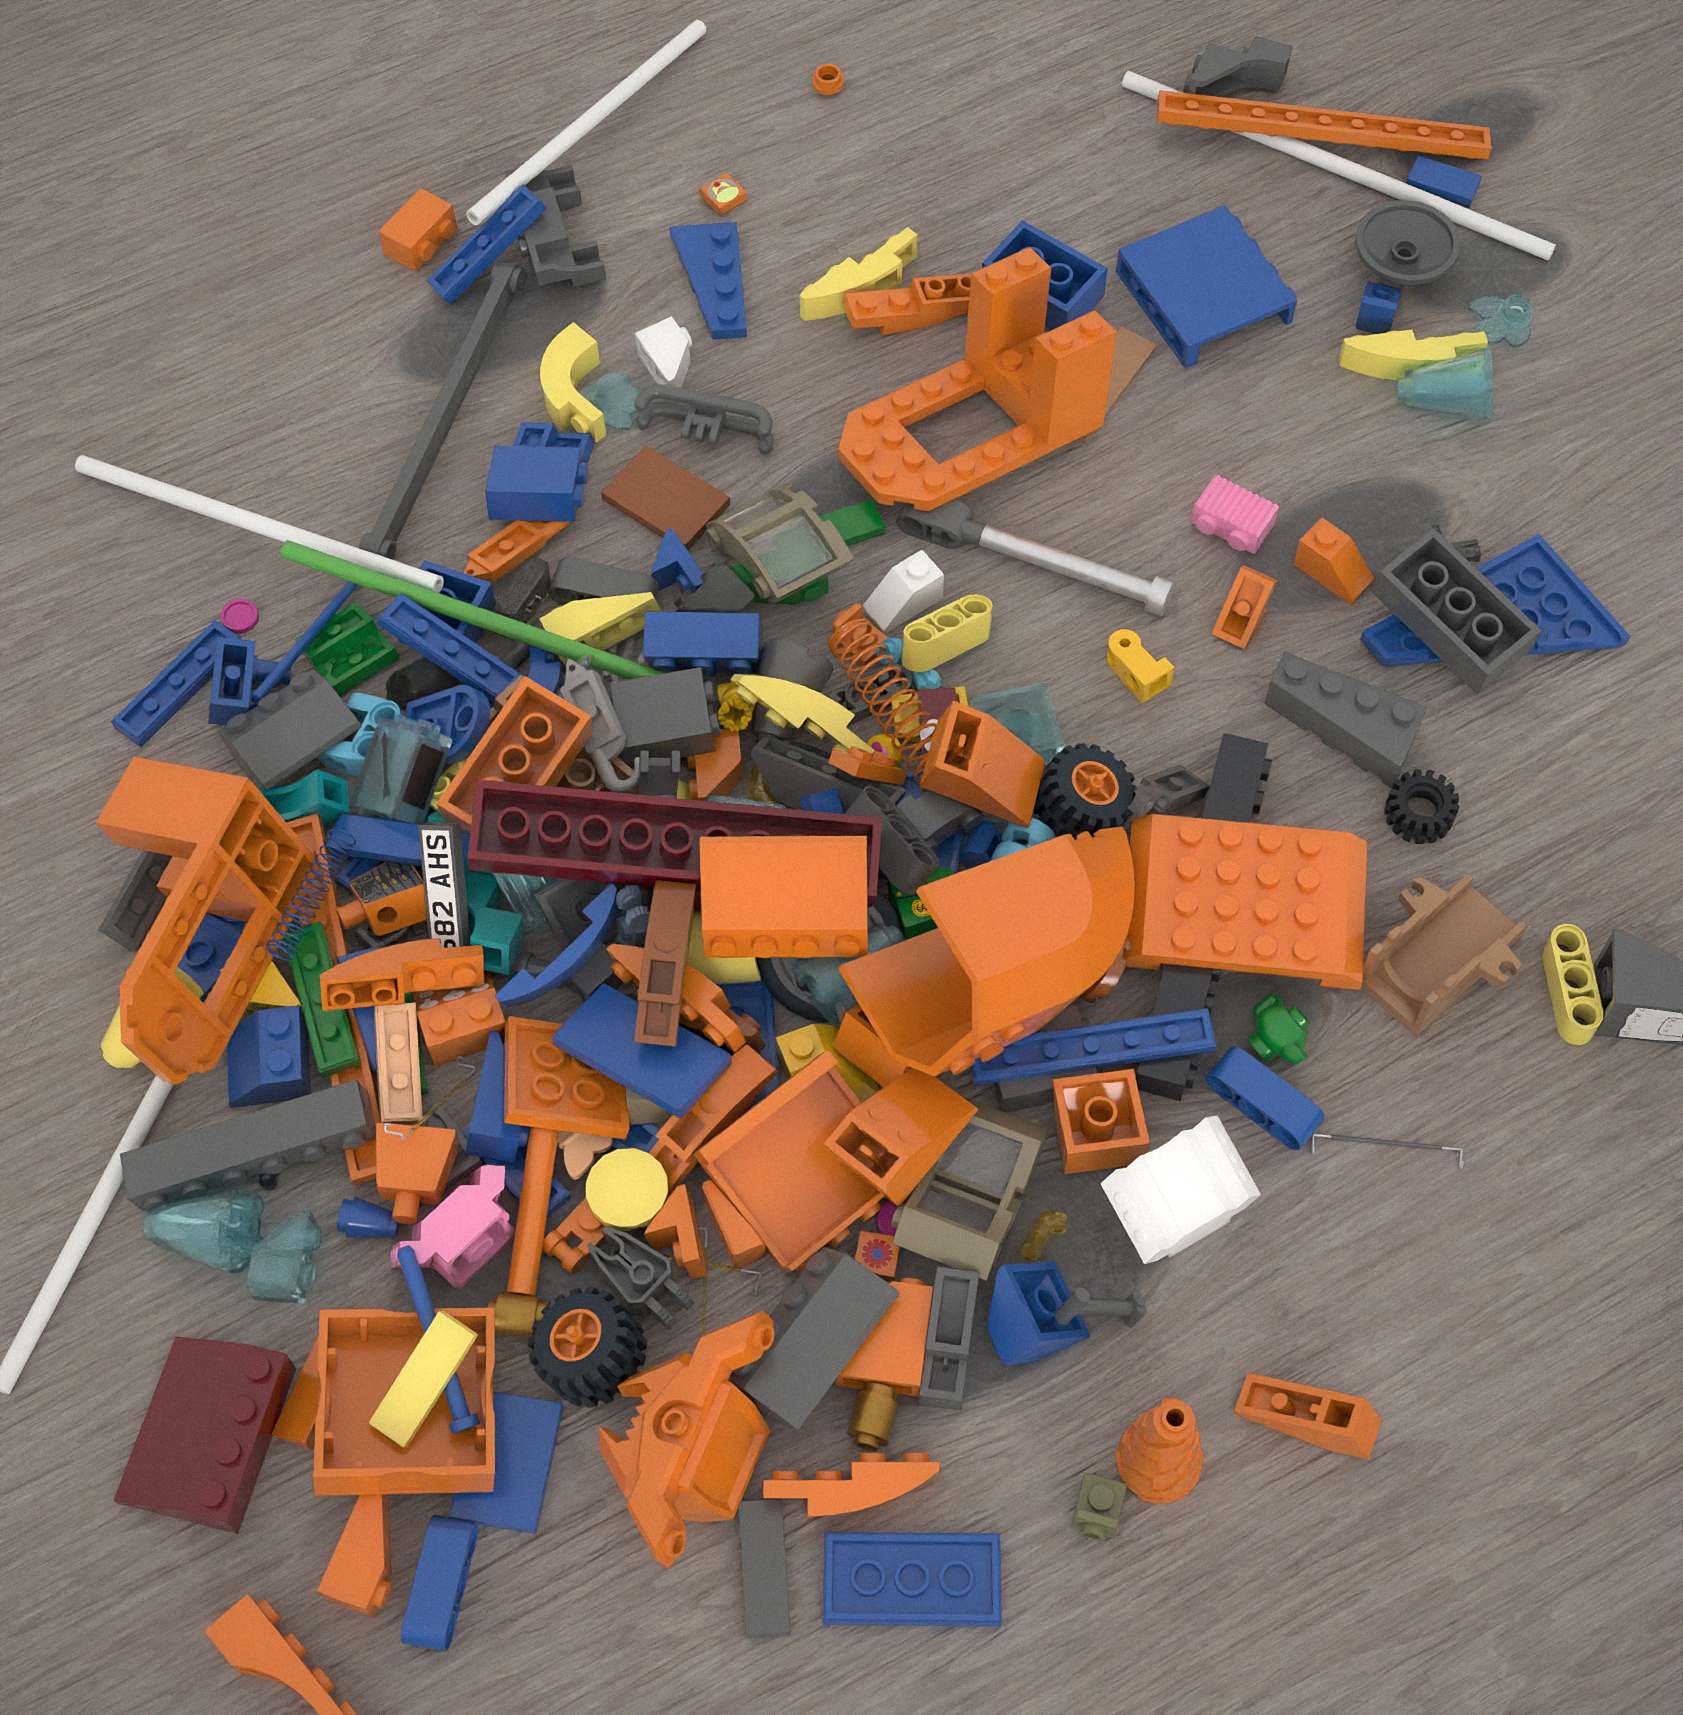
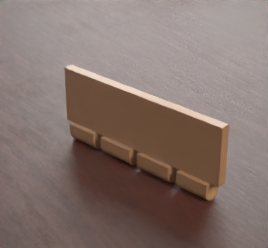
M1111 324L1109 325L1117 331L1105 417L1157 346V344L1123 326H1120L1118 329ZM1094 431L1077 440L1086 444Z

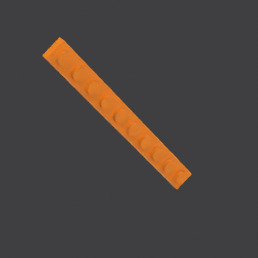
M1159 90L1157 99V122L1169 125H1187L1203 129L1231 130L1237 133L1249 132L1268 136L1293 137L1301 140L1329 141L1335 144L1364 145L1370 148L1381 147L1400 151L1426 152L1433 155L1461 156L1467 159L1479 158L1488 160L1492 149L1489 127Z
M318 813L286 822L314 856L321 854L319 848L325 845L324 839L326 836L323 821ZM323 847L321 849L322 854L329 855L327 847ZM322 855L317 856L319 862L332 866ZM321 864L323 868L333 873L332 868ZM319 868V872L327 874L334 880V875L329 874L323 869ZM317 873L322 879L333 882L330 878ZM315 876L314 880L326 885L330 891L323 892L310 885L309 889L322 894L325 900H317L306 893L305 898L315 901L319 904L320 909H313L302 902L300 906L312 911L316 917H307L299 911L298 916L305 918L310 924L318 921L322 922L336 966L338 965L337 959L339 956L350 954L345 929L336 912V908L340 907L336 884L326 883ZM312 882L318 888L328 891V889L322 886L321 884ZM309 890L307 891V892H309L311 895H313V896H315V897H317V898H319V899H323V898H322L320 895H318L317 893L312 892V891H309ZM303 899L307 904L318 908L313 902ZM298 908V909H299L300 911H302L303 913H305V914H307V915H310V916H314L313 914H311V913L308 912L307 910H304V909H302V908ZM299 918L301 923L309 925L306 921ZM348 1008L347 1012L362 1064L331 1075L332 1087L357 1079L369 1094L376 1126L377 1122L380 1123L375 1075L372 1072L353 1010ZM376 1138L367 1140L366 1144L360 1148L345 1150L350 1180L355 1186L376 1180Z

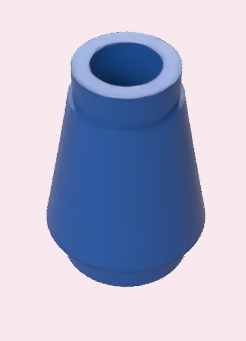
M355 1196L353 1200L343 1199L336 1231L346 1233V1237L396 1238L399 1223L392 1220L393 1211Z

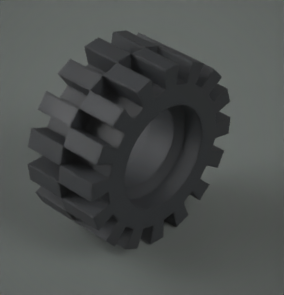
M1415 769L1412 777L1409 772L1402 774L1400 780L1397 778L1393 783L1386 801L1384 814H1388L1386 818L1388 826L1395 823L1392 831L1396 835L1401 831L1405 833L1403 840L1409 842L1411 836L1416 837V844H1423L1425 837H1427L1430 844L1436 842L1438 836L1441 839L1445 837L1448 830L1451 829L1460 806L1457 805L1459 795L1458 793L1453 794L1455 786L1452 782L1446 786L1444 785L1447 777L1440 774L1438 779L1433 778L1434 771L1427 770L1426 775L1422 776L1421 769ZM1413 797L1425 798L1435 805L1436 813L1432 816L1418 815L1409 809L1407 801Z

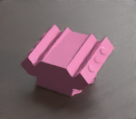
M481 1166L470 1174L469 1185H460L450 1191L449 1196L423 1221L412 1226V1241H400L392 1246L390 1254L391 1269H402L397 1256L398 1249L410 1245L415 1251L420 1268L436 1270L454 1288L458 1287L461 1289L513 1240L515 1228L508 1223L510 1216L497 1203L498 1197L504 1189L505 1166Z

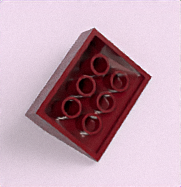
M175 1336L113 1501L238 1534L273 1437L271 1434L280 1417L297 1369L288 1355L249 1344Z

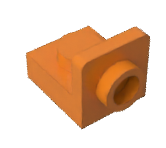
M855 603L850 609L842 610L832 623V634L843 624L851 620L864 619L863 607ZM867 625L858 626L848 632L840 640L837 648L846 647L862 636L867 629ZM872 625L871 633L879 635L876 644H880L888 637ZM869 636L862 645L846 653V655L850 657L859 654L873 644L875 637ZM877 647L862 655L856 663L859 666H863L877 658Z

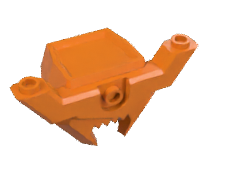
M763 1310L700 1336L692 1354L689 1352L632 1375L619 1384L618 1388L622 1397H639L642 1405L635 1407L639 1416L630 1419L634 1428L625 1431L627 1440H623L609 1428L599 1427V1450L624 1497L628 1499L626 1507L654 1558L667 1569L673 1565L676 1558L682 1555L686 1547V1525L683 1520L712 1522L734 1519L770 1433V1429L756 1405L735 1385L728 1381L733 1370L757 1361L762 1357L764 1350L769 1349L773 1343V1320Z

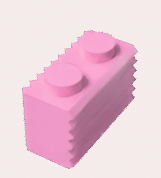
M1215 475L1194 504L1191 523L1195 524L1197 529L1204 534H1215L1227 540L1228 544L1238 551L1247 550L1256 554L1257 549H1259L1275 525L1279 506L1276 503L1272 504L1270 500L1266 501L1264 497H1259L1251 491H1246L1244 487L1240 488L1238 484L1234 485L1232 481H1227L1225 478Z

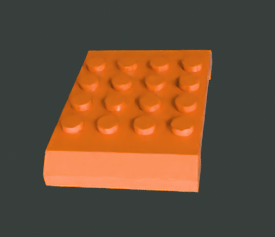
M1150 814L1132 819L1129 846L1134 868L1135 890L1132 919L1128 930L1131 947L1129 951L1124 948L1122 958L1126 959L1125 967L1160 970L1161 964L1313 978L1320 979V986L1361 989L1363 984L1367 841L1350 832Z

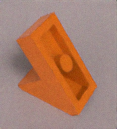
M1245 565L1241 566L1211 634L1245 650L1268 612L1266 605L1278 580Z
M685 1184L677 1186L647 1227L644 1235L653 1250L673 1246L678 1267L685 1266L693 1280L708 1276L694 1201Z

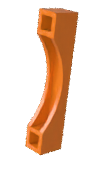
M247 1593L204 1630L230 1665L240 1673L262 1676L288 1686L303 1696L315 1708L318 1715H358L347 1700L339 1706L329 1692L336 1686L319 1666L313 1671L307 1666L302 1658L308 1651L292 1632L284 1637L275 1625L281 1620V1617L265 1598L257 1603Z

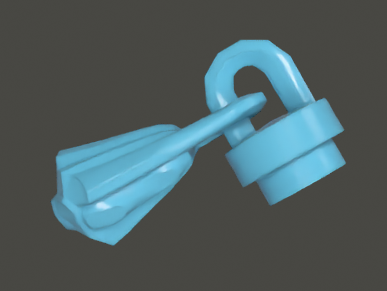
M897 637L887 638L880 643L886 646L884 655H891L893 657L892 664L902 665V640ZM877 647V657L881 654L882 647ZM884 658L882 660H879V662L882 665L887 666L890 662V659ZM933 669L925 672L910 671L917 689H937L942 685V678Z

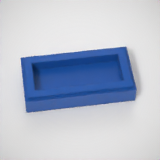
M1418 155L1406 184L1469 208L1480 185L1482 176Z

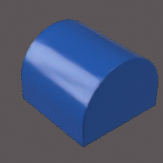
M982 820L971 830L959 854L960 861L969 869L989 862L997 845L1002 842V835L995 822Z

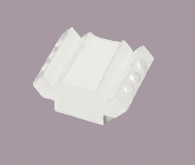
M1218 1116L1205 1117L1193 1129L1181 1131L1166 1144L1152 1152L1140 1155L1127 1168L1116 1169L1101 1183L1144 1264L1158 1261L1166 1255L1169 1258L1229 1223L1233 1215L1244 1210L1261 1195Z

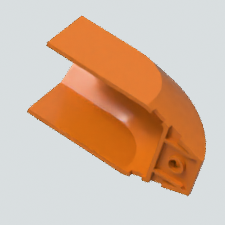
M1122 826L1100 829L1094 833L1095 837L1093 838L1088 831L1081 832L1076 836V840H1074L1071 834H1065L923 885L916 892L936 923L937 929L844 963L838 968L892 1060L934 1077L949 1070L952 1071L953 1075L959 1074L975 1063L974 1059L980 1057L982 1062H986L1004 1051L1003 1047L1038 1031L1105 974L1124 944L1134 906V868L1127 834Z

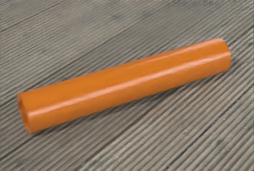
M531 1128L529 1131L507 1285L508 1293L536 1296L558 1140V1132L555 1130Z

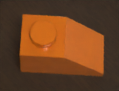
M1321 518L1299 540L1293 565L1350 605H1353L1374 583L1375 578L1353 539L1324 518Z

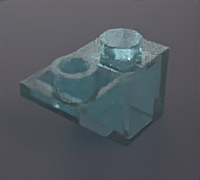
M301 1210L253 1247L246 1289L255 1301L304 1304L306 1290H312L315 1280V1267L311 1265L313 1250H319L322 1239L321 1225L317 1224L310 1210Z

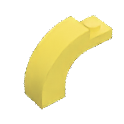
M573 322L551 341L543 355L540 379L545 406L550 418L561 431L572 424L578 433H590L594 442L597 443L607 435L604 415L580 395L575 388L586 374L600 364L598 345L595 339Z

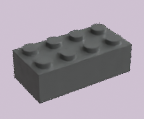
M1434 528L1380 570L1371 591L1477 695L1531 651L1542 631Z

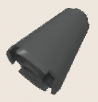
M774 639L770 640L769 646L766 642L762 645L758 675L796 683L820 693L830 679L834 667L821 654L818 661L808 656L809 648L789 641ZM756 702L751 733L757 737L756 742L758 743L767 734L777 736L779 740H790L797 728L789 727L788 725L784 729L778 727L765 716L768 710Z

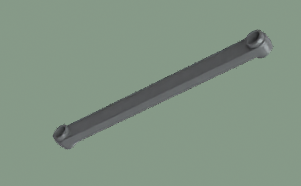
M497 262L494 265L488 293L371 534L365 533L359 543V549L392 560L395 559L396 541L514 295H520L524 289L526 270L519 267V265L508 262Z

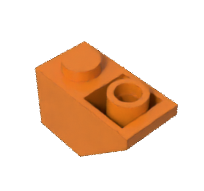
M730 728L720 729L721 735L714 737L715 752L687 756L688 768L696 769V779H689L691 800L721 802L743 780L739 731L733 730L732 732Z

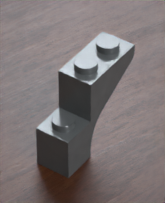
M1258 36L1254 37L1250 48L1244 47L1242 52L1209 43L1203 56L1197 55L1192 73L1189 72L1186 77L1183 92L1216 97H1225L1236 90L1250 87L1279 92L1287 74L1293 46Z

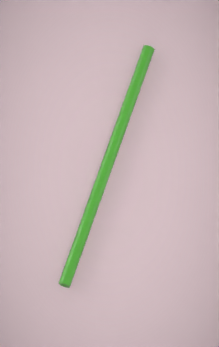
M289 540L285 541L281 550V557L395 598L402 593L423 608L628 680L665 674V672Z

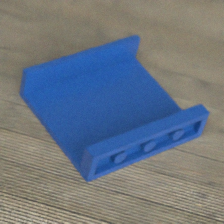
M1226 205L1118 249L1116 273L1184 368L1197 364L1200 345L1276 313L1286 325L1293 321L1297 305L1294 291L1284 284L1278 275L1276 267L1266 260L1260 251L1258 243L1253 239L1251 240L1243 229L1240 219L1237 216H1233Z

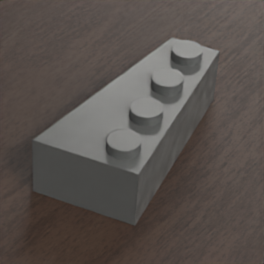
M1285 651L1271 678L1265 700V705L1304 731L1310 729L1323 738L1322 743L1331 749L1338 748L1353 758V763L1364 771L1369 769L1382 778L1381 782L1389 788H1392L1393 783L1399 777L1427 710L1426 706Z

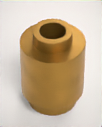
M499 1291L497 1300L489 1299L488 1308H495V1334L523 1338L535 1336L536 1332L531 1328L535 1320L541 1321L544 1316L541 1311L546 1305L549 1307L550 1302L540 1301V1296Z
M867 1382L864 1384L863 1391L857 1393L847 1429V1434L854 1438L853 1444L868 1451H877L879 1446L888 1445L899 1403L896 1401L898 1394L896 1390L883 1384Z

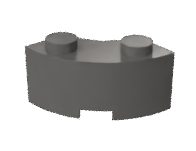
M931 790L916 800L910 794L896 805L934 853L938 850L939 844L959 831L973 829L984 818L982 814L984 811Z

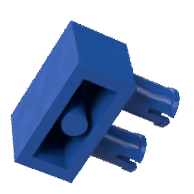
M217 637L208 724L226 725L232 717L238 714H245L258 705L251 697L255 688H251V685H255V681L263 682L279 662L258 659V655H254L256 641ZM291 667L277 684H284L286 686L290 684Z

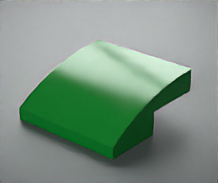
M357 602L335 614L303 652V655L315 671L329 682L339 696L400 659L396 648L378 630L373 618ZM301 636L294 639L295 643L300 639Z

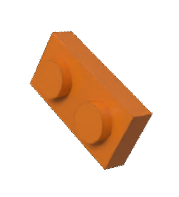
M854 746L850 747L849 752L833 749L828 761L829 764L855 777L902 786L908 771L894 765L896 758L878 751H874V754Z

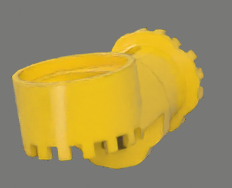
M730 681L718 685V697L721 707L717 714L721 726L730 728L732 732L733 730L737 732L741 729H746L748 722L751 721L755 705L753 706L742 699L736 693L739 687Z

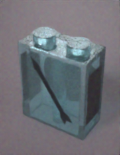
M397 715L395 720L379 717L349 805L380 817L404 823L423 824L453 739L440 734L441 727L439 725L419 719L417 722L401 715Z

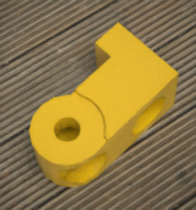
M1120 629L1110 636L1107 663L1142 704L1172 685L1174 666L1166 657L1156 662L1141 646V639L1138 634L1128 629Z

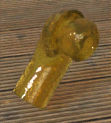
M755 764L750 774L748 789L750 796L759 806L782 808L783 804L777 802Z
M1054 1209L1042 1212L1021 1246L1020 1252L1026 1261L1035 1262L1040 1258L1052 1233L1063 1235L1066 1232L1068 1224L1066 1214L1063 1212L1056 1213Z

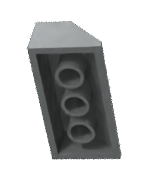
M822 1247L809 1259L805 1270L795 1283L785 1290L781 1301L769 1315L773 1320L774 1340L770 1348L764 1350L762 1357L757 1361L733 1370L728 1381L735 1385L756 1405L762 1416L798 1431L900 1293L892 1285L846 1253Z

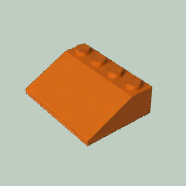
M867 836L700 837L702 933L705 958H850L868 955Z

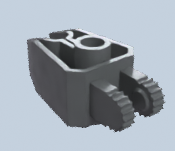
M605 1227L602 1230L604 1239L619 1255L608 1256L591 1242L587 1245L592 1261L601 1277L633 1316H645L647 1313H650L667 1329H671L677 1321L674 1319L673 1314L659 1304L658 1301L667 1293L680 1307L689 1310L695 1303L692 1297L674 1281L671 1261L628 1233Z

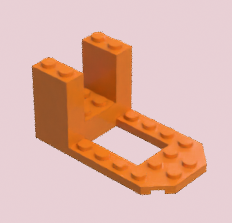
M1026 248L971 273L965 359L848 413L838 448V459L878 503L893 506L895 501L914 504V509L931 511L1103 427L1117 331L1094 310L1044 333L1051 267L1032 248ZM983 390L1018 425V427L941 464H938L904 428Z
M133 757L97 819L96 824L116 845L173 857L156 885L167 897L165 904L119 985L121 1043L163 1082L177 1085L188 1080V1075L194 1072H207L214 1069L274 956L268 952L266 944L268 941L273 940L272 933L278 931L277 924L283 922L282 915L288 914L286 908L292 905L291 899L297 896L296 890L302 888L301 881L306 879V872L311 871L310 865L316 861L312 852L249 778ZM317 864L312 865L313 871L319 870L320 867ZM310 872L307 874V877L314 880L315 875ZM308 881L302 883L304 888H309L311 885ZM300 889L298 895L305 897L306 892ZM294 898L293 903L300 906L302 901L299 898ZM294 907L288 908L290 914H296L297 910ZM206 912L248 922L204 1004L174 974V971ZM289 915L283 917V920L287 923H291L293 920ZM284 924L278 926L279 930L286 932L288 929ZM280 933L274 934L275 940L282 941L283 936ZM272 941V942L269 943V944L278 945V944H277L276 942H274V941ZM269 945V947L274 952H276L278 947Z

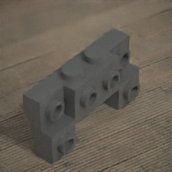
M572 165L540 172L525 186L542 201L547 209L521 234L522 236L517 238L521 256L529 257L538 286L571 279L573 287L606 280L605 266L603 260L600 259L596 240L569 246L568 235L559 209L582 204L580 189L576 185ZM517 169L505 171L506 178Z

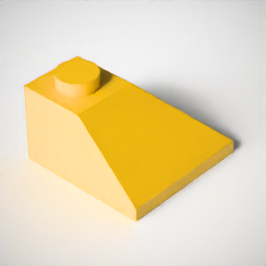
M811 1024L776 1037L778 1060L787 1080L818 1055L829 1049L839 1062L834 1067L862 1103L879 1091L874 1079L833 1048L841 1025Z

